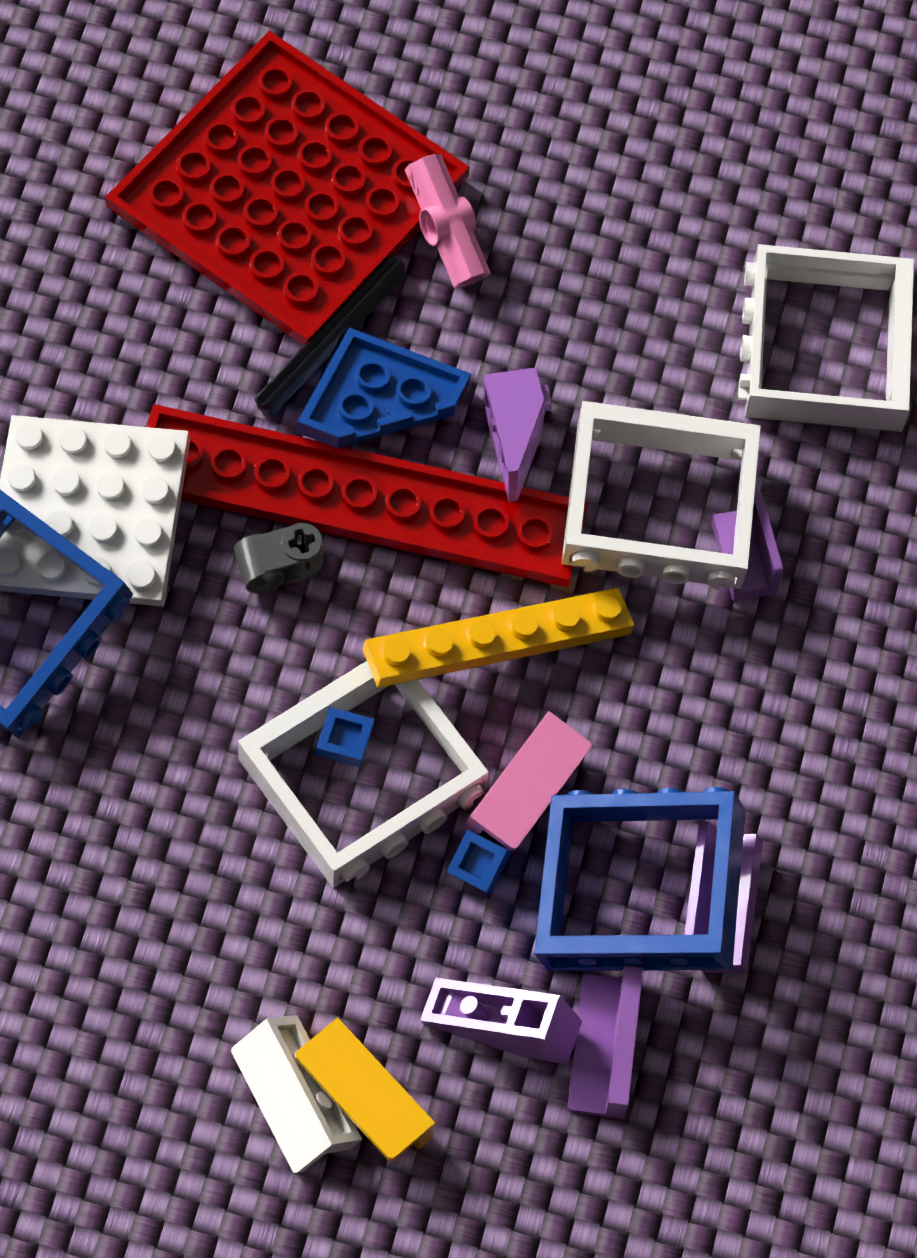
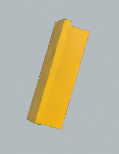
M338 1017L296 1052L295 1058L298 1063L387 1160L394 1161L412 1145L419 1150L433 1138L435 1122Z

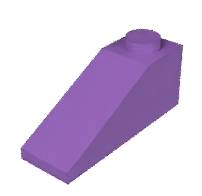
M536 367L483 375V407L509 502L518 501L544 430V411L551 410L548 385H540Z
M435 978L420 1019L424 1025L524 1058L568 1064L582 1024L579 1016L560 995Z

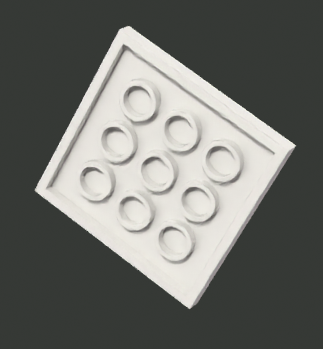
M12 415L0 478V490L124 581L133 593L129 603L164 607L191 440L189 432L184 430ZM15 520L0 538V591L94 600L104 587Z

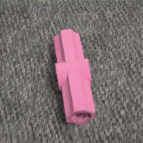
M428 155L409 164L405 168V172L421 208L419 221L422 233L430 245L437 246L453 287L464 288L486 278L491 272L474 234L476 219L473 208L465 197L458 196L442 155Z

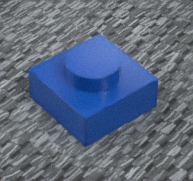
M329 707L316 747V756L361 768L372 736L375 719Z
M467 830L446 872L486 893L492 894L512 851L473 831Z

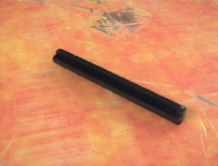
M389 256L315 336L291 358L256 395L254 399L257 404L256 407L268 416H273L339 347L349 327L356 329L405 277L407 271L404 262L394 256Z

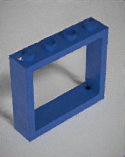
M0 490V538L15 520L104 586L6 709L0 705V726L18 739L24 731L28 730L33 722L39 723L44 713L42 708L53 695L61 694L67 688L73 677L71 672L82 658L88 659L95 653L102 641L101 634L111 622L116 623L124 616L122 611L130 602L129 599L133 596V593L124 581Z
M709 787L704 792H684L676 788H663L658 793H638L630 789H618L613 791L612 794H593L589 791L573 790L568 795H552L534 954L547 971H623L624 965L643 967V971L732 970L746 813L735 791L722 787ZM718 819L708 934L561 936L573 822Z

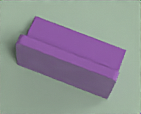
M761 492L754 494L748 570L741 589L729 587L733 602L777 594L783 574L782 562ZM737 510L714 514L712 517L711 525L719 553L733 554Z

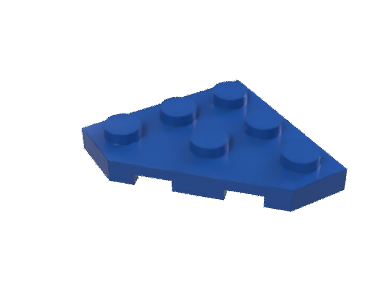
M349 327L297 421L296 433L335 448H340L451 417L456 412L470 384L471 373Z

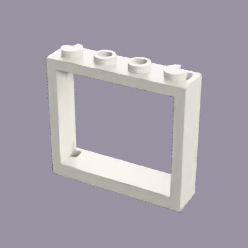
M758 244L754 263L746 262L744 286L752 287L751 298L744 299L742 324H750L749 336H742L740 361L748 362L747 374H740L738 400H746L745 417L902 432L909 413L914 259ZM767 279L890 291L886 401L762 389Z
M582 401L577 425L561 564L584 567V571L588 572L597 569L615 571L629 578L651 576L663 578L666 582L673 584L694 582L708 584L711 588L717 590L720 589V586L741 589L748 570L761 425ZM592 440L741 461L733 554L581 534Z
M367 661L238 741V760L333 888L344 881L348 882L354 877L359 880L368 872L370 864L383 856L386 859L396 856L406 848L409 839L422 831L424 834L435 831L446 821L447 815L459 807L463 809L472 807L474 800L485 794L487 788L488 770L419 680L395 684L462 773L338 853L271 764L270 760L323 728L329 707L348 712L388 687L377 688Z

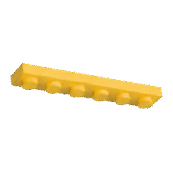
M619 588L370 638L365 640L362 650L376 686L380 688L627 636L631 634L635 625Z

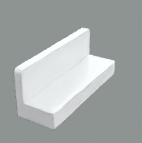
M298 1015L266 1018L231 1049L249 1088L294 1173L305 1171L327 1153L350 1150L363 1140L354 1122L296 1060V1052L310 1041Z

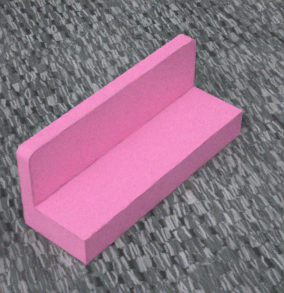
M548 711L460 829L465 833L467 830H470L479 835L484 830L510 851L516 850L551 803V796L559 792L592 747L591 742Z

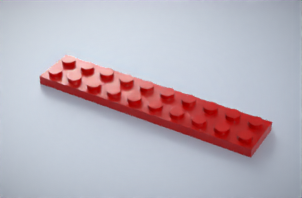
M153 404L146 427L188 431L191 437L181 496L182 501L288 525L307 523L313 525L319 532L569 588L574 566L561 564L569 497L523 487L518 501L509 502L504 482L348 447L335 448L317 440ZM585 501L582 530L588 510V501Z

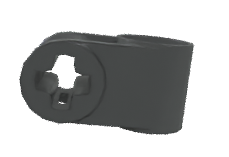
M297 523L268 533L247 536L238 541L233 549L245 588L251 593H263L273 590L278 586L310 579L316 576L324 565V556L321 550L323 546L322 536L317 528L307 523ZM297 535H301V541H297ZM305 549L306 553H301L300 550ZM309 561V567L305 568V562Z

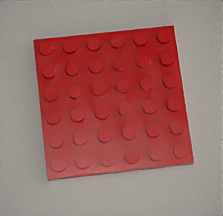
M269 30L107 194L105 203L107 208L304 346L389 256H395L421 228L419 221L421 208L405 168L422 157L432 154L442 155L453 184L457 189L469 176L470 167Z

